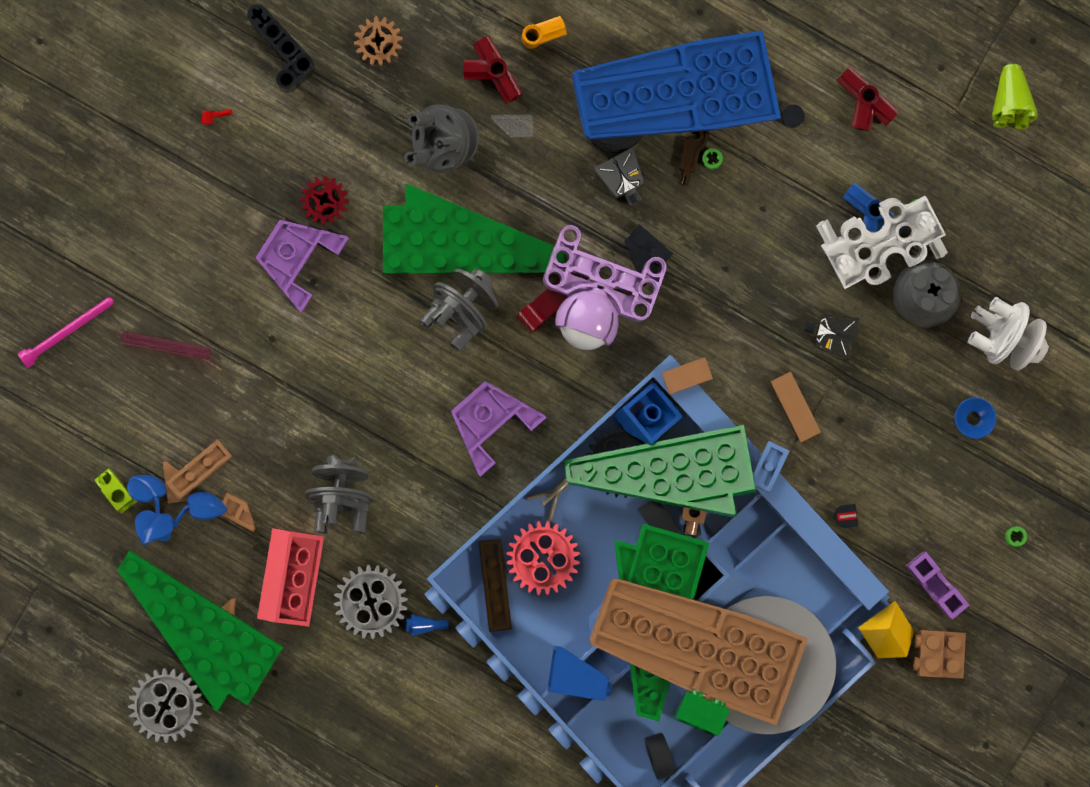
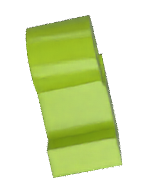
M110 468L95 479L101 491L117 512L123 513L137 502L130 497L125 485Z

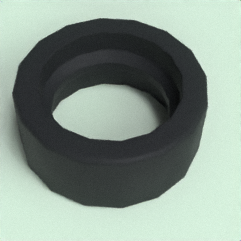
M663 733L645 737L647 753L656 778L659 780L674 775L673 760Z

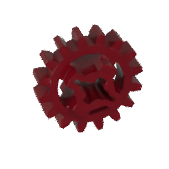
M324 175L323 181L315 177L316 183L307 182L308 190L302 188V192L306 195L305 197H300V201L305 202L301 209L308 210L305 215L307 218L314 216L313 223L315 224L319 219L322 225L326 224V220H330L334 224L335 217L340 220L342 219L341 211H348L344 207V204H349V200L344 198V196L348 195V191H341L344 185L342 182L336 185V178L334 177L331 181H328L327 175ZM325 186L324 190L315 191L316 188ZM334 190L338 192L340 202L334 200ZM327 195L331 203H325L322 206L318 197L325 198ZM310 199L316 203L315 211L310 206ZM331 209L335 210L333 213L329 215H324L325 211Z

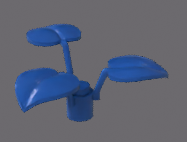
M136 475L129 478L127 491L132 499L144 503L152 500L155 502L156 513L147 510L140 512L135 518V530L143 546L155 540H169L173 528L178 526V522L188 510L191 517L200 520L212 519L227 512V507L216 496L207 492H196L188 497L187 502L189 505H186L177 518L173 520L168 514H160L159 499L157 497H162L166 494V487L160 479L150 475Z

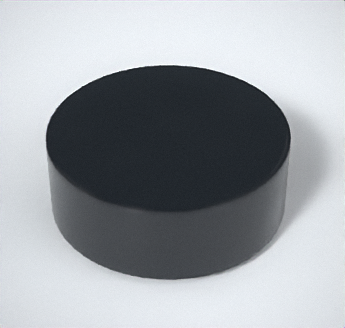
M798 105L787 106L781 115L782 122L789 128L800 126L805 118L803 109Z

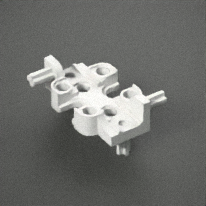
M926 196L906 205H903L896 198H889L879 203L880 207L878 209L884 218V226L878 232L868 231L861 218L856 219V217L843 223L841 227L842 237L836 236L828 219L816 225L825 242L821 247L844 289L863 279H866L872 285H878L889 280L891 275L886 268L885 262L886 258L892 253L902 254L909 267L919 264L926 258V245H929L936 259L942 258L948 253L941 240V237L946 234ZM893 206H898V214H896L895 216H890V208ZM902 226H909L911 228V233L908 237L903 238L899 236V230ZM858 228L859 233L856 237H848L850 229ZM914 245H918V253L915 255H910V248ZM867 247L870 249L871 254L867 259L859 258L858 253L861 248ZM871 268H879L876 276H869Z

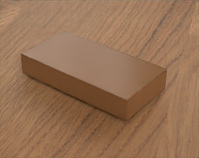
M705 357L662 373L669 395L713 379Z

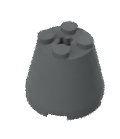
M923 260L915 266H907L899 274L892 292L893 303L898 314L908 323L920 328L938 327L950 320L958 310L961 301L960 283L953 271L944 264L932 260ZM937 288L939 290L936 292L935 295H933L932 293L928 294L927 291L928 289Z

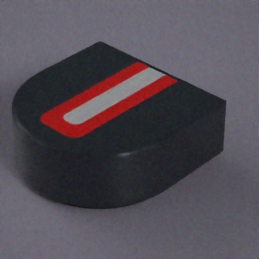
M856 504L842 505L835 510L833 518L839 527L849 528L858 526Z

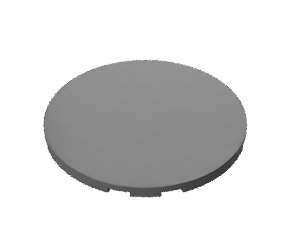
M761 596L749 598L727 608V610L745 614L808 638L777 726L730 709L726 721L741 730L764 735L784 733L808 722L826 703L836 676L835 651L831 638L823 624L803 606L780 597Z

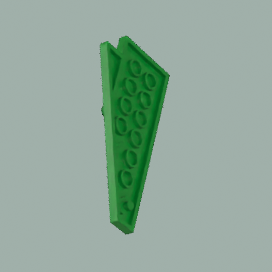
M406 184V205H383V274H452L455 269H462L468 273L475 269H480L486 274L545 273L555 247L409 184ZM563 252L556 254V259L559 263L564 264Z
M642 524L636 546L615 540L620 580L694 600L709 542ZM630 663L636 715L659 722L670 682Z
M130 550L117 571L214 710H220L229 694L248 706L284 646Z

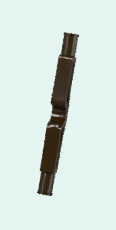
M697 131L700 135L698 139L686 138L684 140L680 164L682 174L679 184L683 185L684 178L686 177L684 185H689L691 173H694L699 153L707 144L709 131Z

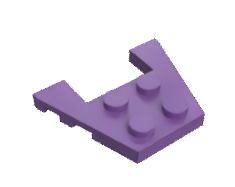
M279 220L256 256V259L302 313L313 295L293 283L317 244H321L339 256L349 237Z
M486 381L451 411L480 477L495 464L493 459L480 445L514 414L521 419L530 431L546 419V416Z

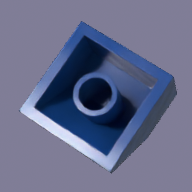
M655 382L641 390L613 414L627 433L649 445L683 417Z

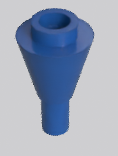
M410 614V619H406V632H410L411 637L433 631L434 629H448V620H433Z

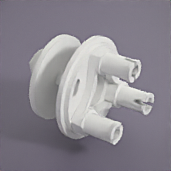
M995 297L990 304L989 310L997 314H992L979 305L975 307L974 310L977 313L973 311L971 318L987 326L991 335L987 338L975 331L970 335L968 343L982 350L987 355V360L990 363H1000L1012 351L1010 367L1019 371L1029 363H1039L1045 357L1049 348L1045 340L1046 322L1042 319H1036L1026 327L1030 312L1027 304L1020 302L1011 306Z

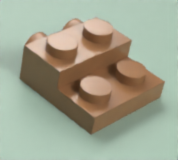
M919 630V634L915 635V648H918V657H914L913 670L917 671L918 676L963 678L966 633Z

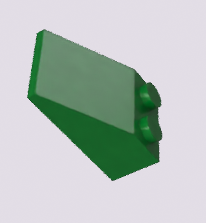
M692 690L691 693L685 692L671 718L709 735L720 736L730 709L725 708L726 703L715 698L712 702L704 699L705 694L696 690Z

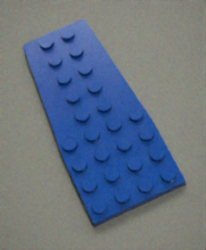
M763 30L698 40L576 70L572 74L583 135L588 140L719 130L774 121L781 118Z

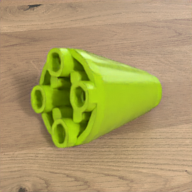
M1009 64L1004 66L1001 72L992 120L996 128L1015 126L1018 130L1027 129L1029 123L1037 119L1038 111L1021 66Z

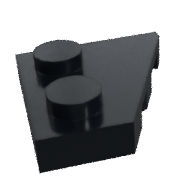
M640 224L624 241L633 265L639 273H642L645 263L651 258L660 257L666 263L673 255L668 248ZM650 263L649 269L653 274H656L660 270V266L657 263Z

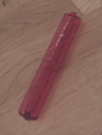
M123 332L121 343L199 359L209 360L211 349L208 347Z

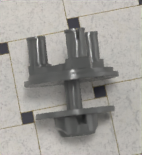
M436 104L425 108L422 112H414L408 115V124L413 127L412 143L414 152L409 151L404 156V161L409 166L421 164L433 172L446 173L457 169L475 155L479 144V132L474 119L464 110L452 108L444 104Z
M455 269L453 271L452 277L464 292V295L444 283H435L432 287L435 298L430 304L432 307L419 319L421 325L427 330H430L437 323L442 328L449 318L460 325V332L449 343L457 352H460L478 332H484L487 329L486 320L472 302L474 301L490 311H495L499 306L497 299L493 295L491 277L480 269H475L470 273L462 269Z
M334 454L326 458L325 465L313 467L312 475L323 480L334 481V487L311 488L306 490L304 494L308 502L314 504L313 512L316 513L314 533L328 534V526L330 524L332 526L337 525V511H351L353 513L352 533L365 534L368 506L373 502V496L364 491L345 488L346 482L365 481L369 479V472L357 467V459L355 457L350 460H341Z

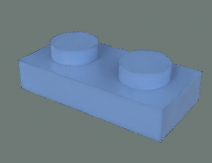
M770 441L767 442L753 472L756 487L770 493L789 450Z

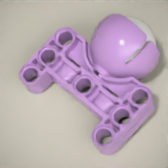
M568 225L561 230L543 277V283L547 289L568 296L557 311L556 327L561 329L565 340L575 348L592 350L602 345L609 346L617 335L619 326L618 315L635 322H641L649 317L666 272V263L660 257H653L645 263L642 273L579 251L577 247L581 238L580 230L576 226ZM566 231L574 233V242H567L564 239ZM560 252L565 253L568 257L567 263H559L556 259V254ZM650 263H657L660 266L659 274H653L650 271ZM601 268L609 270V279H602L599 276ZM554 273L560 277L558 285H553L549 282L548 277L550 274ZM571 273L587 278V280L574 276ZM643 284L651 285L653 289L651 295H645L642 292ZM614 289H617V290H619V291H622V292H625V293H627V294H630V296H629V295H626V294H623V293H620V292H618V291H615ZM636 305L644 307V316L640 317L635 314L634 307Z

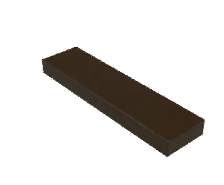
M502 539L479 541L489 632L512 630Z

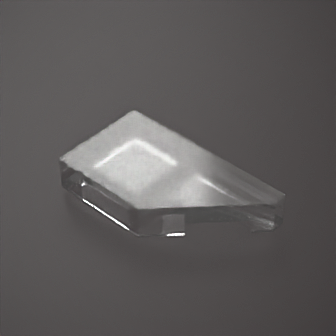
M533 114L491 115V120L510 138H533Z

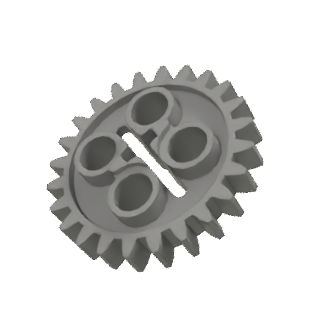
M367 565L365 572L361 567H358V574H355L352 570L349 571L351 578H342L346 583L345 586H337L342 592L334 594V596L340 598L339 602L334 603L335 606H340L341 608L336 612V615L343 614L340 623L348 622L346 630L352 627L355 628L353 635H357L359 631H362V638H365L367 633H370L372 639H374L376 632L381 637H384V629L391 633L392 624L397 627L399 626L396 619L405 618L400 611L407 610V607L403 606L402 602L407 601L408 598L401 596L406 589H399L398 587L402 580L395 582V573L389 577L387 575L388 568L381 573L379 565L376 566L374 571H372L370 565ZM375 581H381L384 584V591L380 594L372 590V584ZM364 582L368 585L371 597L377 599L374 607L379 617L378 621L374 619L371 606H366L365 604L368 597L363 586ZM359 588L362 591L363 597L360 601H354L351 598L350 593L352 589ZM387 602L391 605L392 611L389 615H382L380 613L379 607L381 603ZM361 610H367L370 614V619L366 623L360 622L358 619V613Z
M163 668L160 675L156 669L154 670V677L146 673L147 681L139 679L138 683L141 687L132 688L137 694L129 696L134 701V704L129 705L128 708L135 711L129 717L137 718L133 725L137 726L140 724L142 726L139 733L145 730L148 731L147 739L155 735V742H158L163 737L165 743H168L170 736H172L173 740L177 741L178 734L183 738L186 737L185 729L191 732L194 730L191 723H199L195 715H202L203 713L197 710V707L203 705L202 702L197 701V698L202 696V693L195 694L194 690L198 688V685H190L192 677L184 680L185 672L176 676V669H173L168 674L167 668ZM159 683L164 684L167 688L164 696L156 693V686ZM176 687L177 690L168 704L171 709H166L159 723H155L157 716L163 709L161 702L166 701L172 688ZM179 694L187 698V704L184 707H180L176 703V697ZM147 704L155 706L156 713L154 716H148L145 713V706ZM167 715L175 717L176 724L174 727L166 725L165 717Z

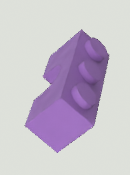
M921 552L905 565L947 619H954L970 606L959 591L945 579L940 572L941 569L927 552Z

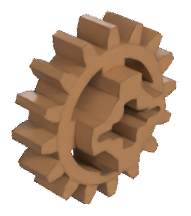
M377 16L374 17V22L372 23L366 19L367 25L365 27L359 25L361 33H355V37L359 40L354 42V46L360 47L356 51L357 54H364L362 57L364 62L370 59L371 66L375 64V61H378L380 67L383 66V61L385 60L388 64H391L390 57L393 56L397 59L398 54L396 50L402 51V46L398 43L403 41V37L397 36L401 32L400 29H393L395 26L393 21L387 24L386 17L382 19V22H379ZM381 28L387 29L392 35H386L382 32ZM373 29V32L370 34V36L365 37L366 33L369 30ZM377 33H379V37L382 40L380 51L375 43ZM392 46L391 50L384 54L387 47ZM365 48H371L375 51L376 56L367 52Z

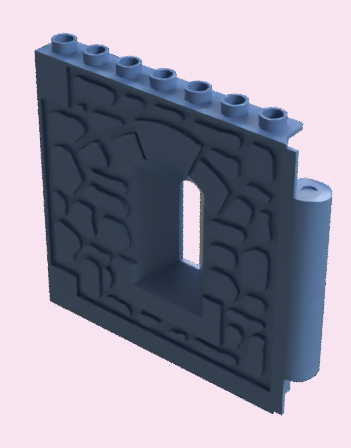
M669 355L427 578L433 586L424 595L442 614L451 606L464 619L455 628L473 648L482 640L495 653L486 661L488 665L504 682L513 674L526 688L517 696L535 716L543 708L553 716L557 722L548 730L566 750L576 742L586 752L588 756L579 764L596 783H599L607 776L617 787H744L876 664L871 654L860 643L864 636L858 627L890 605L887 602L890 598L887 595L889 591L780 473L770 493L756 487V492L734 496L737 517L706 512L704 524H698L696 535L683 533L685 520L681 519L683 507L629 496L624 498L623 495H618L615 498L614 493L606 495L604 491L569 485L558 497L550 528L553 529L556 524H558L559 532L566 528L564 536L573 535L570 544H578L573 549V552H580V555L574 557V560L579 561L580 564L573 565V568L578 571V573H570L573 581L571 582L566 579L564 581L566 588L558 585V593L553 588H550L549 595L546 594L545 589H542L540 595H537V588H533L529 593V585L526 584L521 588L522 580H513L517 574L516 572L509 573V570L514 567L506 563L512 560V556L506 553L514 550L509 543L516 544L517 540L514 538V535L521 537V528L527 532L529 531L528 524H531L533 528H537L538 521H540L542 527H545L553 498L546 505L542 506L541 502L548 495L529 501L526 500V497L553 489L566 476L564 460L586 456V453H593V450L589 448V444H597L594 437L603 438L601 431L603 430L608 434L609 426L614 431H617L618 424L620 423L613 414L652 382L656 383L683 416L667 430L669 433L667 436L662 435L660 441L736 426L699 385L669 395L662 373L680 366ZM747 438L752 470L754 472L762 453ZM610 442L607 445V451L620 449L619 444L616 442ZM691 509L690 512L696 514L698 510ZM642 524L709 542L706 557L723 576L696 601L727 609L749 598L772 596L791 600L814 614L827 630L836 656L834 685L822 709L802 726L784 733L770 735L755 734L741 730L725 721L720 736H712L671 718L684 693L690 691L670 682L659 722L637 716L630 663L589 643V638L609 583L614 578L619 579L615 540L636 546ZM549 536L541 537L539 540L540 547L544 549L549 548L552 545V539ZM502 539L512 630L489 632L479 541ZM533 541L530 542V545L539 556L538 563L543 562L551 573L556 575V570L547 560L549 554H543ZM529 549L521 553L523 562L529 563L534 558L533 552ZM557 554L553 557V564L557 567H562L566 563V558L562 554ZM538 568L535 571V578L539 581L545 580L548 576L545 568ZM554 645L565 648L609 677L608 682L612 683L610 696H606L604 701L548 692L547 687ZM663 733L671 753L675 774L658 780L647 753L645 737Z

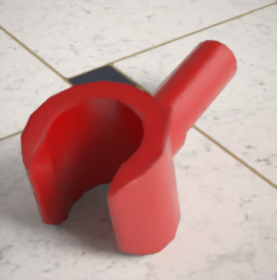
M232 109L219 112L204 111L201 115V124L213 125L214 118L233 115Z

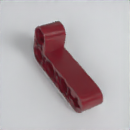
M571 273L574 276L587 280V278ZM560 277L552 284L558 285L560 283ZM546 289L532 303L525 306L516 315V319L532 335L558 311L560 305L568 296Z

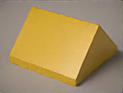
M894 601L858 627L877 658L907 657L914 630L897 602Z

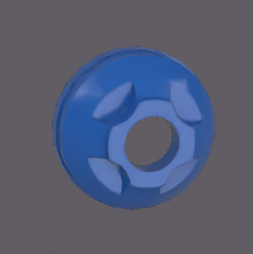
M978 397L969 398L957 407L954 416L955 425L960 433L968 438H982L993 430L996 424V412L993 406L985 399ZM970 412H976L979 415L980 420L977 425L973 426L967 422V415Z

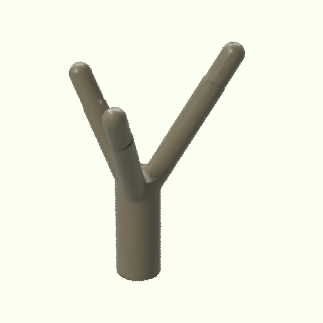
M566 476L553 489L526 497V500L529 501L548 495L541 502L542 506L546 505L553 498L547 519L550 525L558 497L569 486Z

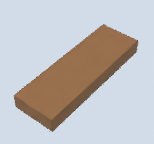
M789 372L771 381L770 383L800 443L821 433L792 373Z
M217 439L168 479L165 485L180 501L230 460L232 455Z

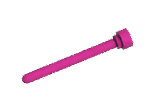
M111 297L106 298L33 349H23L17 353L27 368L31 367L38 359L37 356L114 304V300Z

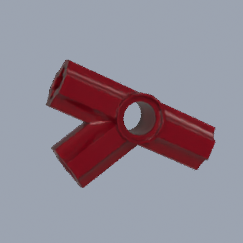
M483 37L473 44L480 60H464V80H492L506 104L512 103L521 97L523 93L491 37ZM496 65L504 67L503 72L499 75L492 73V69Z
M849 66L836 80L857 100L851 128L870 132L873 116L884 126H887L899 113L879 93L876 87L870 85L852 67ZM867 90L873 94L872 102H866L863 99V91Z

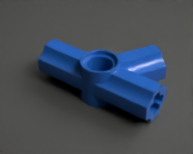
M854 182L842 199L864 215L863 223L868 231L878 232L884 226V218L881 214L877 217L872 216L869 208L870 206L880 207L879 203L882 201L875 199ZM889 210V215H890V216H895V215H896V214H894L892 211ZM902 226L900 228L899 235L902 233L906 226Z

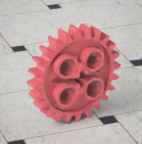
M540 521L537 522V528H533L531 524H528L529 531L526 532L521 528L522 536L514 535V538L517 540L516 544L509 543L514 548L513 551L506 553L512 556V560L506 563L514 567L509 570V573L516 572L517 575L513 580L518 581L521 579V588L526 584L529 585V593L533 588H537V595H540L542 589H545L546 594L549 595L550 588H553L558 593V585L566 588L564 581L566 579L571 582L573 581L570 573H578L573 568V565L580 564L579 561L574 560V557L580 555V552H573V549L578 544H570L573 535L565 537L567 529L565 528L559 532L558 524L553 529L550 528L549 521H547L545 527L541 526ZM543 536H549L552 539V545L547 549L541 548L539 545V540ZM533 541L543 554H549L547 560L556 570V575H553L543 562L538 563L539 556L530 545V542ZM529 549L533 552L534 558L531 562L526 563L522 561L521 553ZM557 554H562L566 558V563L562 567H557L553 564V557ZM538 568H545L548 572L547 578L543 581L535 578V571Z

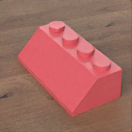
M272 528L257 619L309 627L324 541L323 536Z

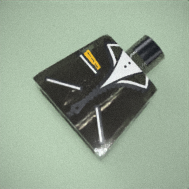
M822 315L819 324L806 321L803 334L815 337L814 348L840 360L848 361L860 318Z

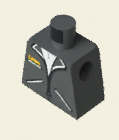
M633 148L594 167V173L614 199L625 196L629 206L635 205L642 200L636 189L641 187L644 181Z

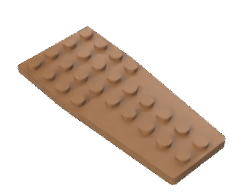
M614 578L609 583L591 632L589 643L690 692L692 690L699 691L705 694L704 698L709 701H713L715 698L726 703L725 707L777 726L808 638L745 614Z

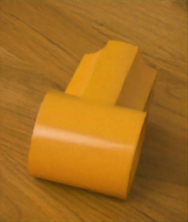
M561 16L536 25L526 26L521 36L523 46L534 49L540 44L566 36V27ZM534 32L538 39L536 41H529L526 38V34Z

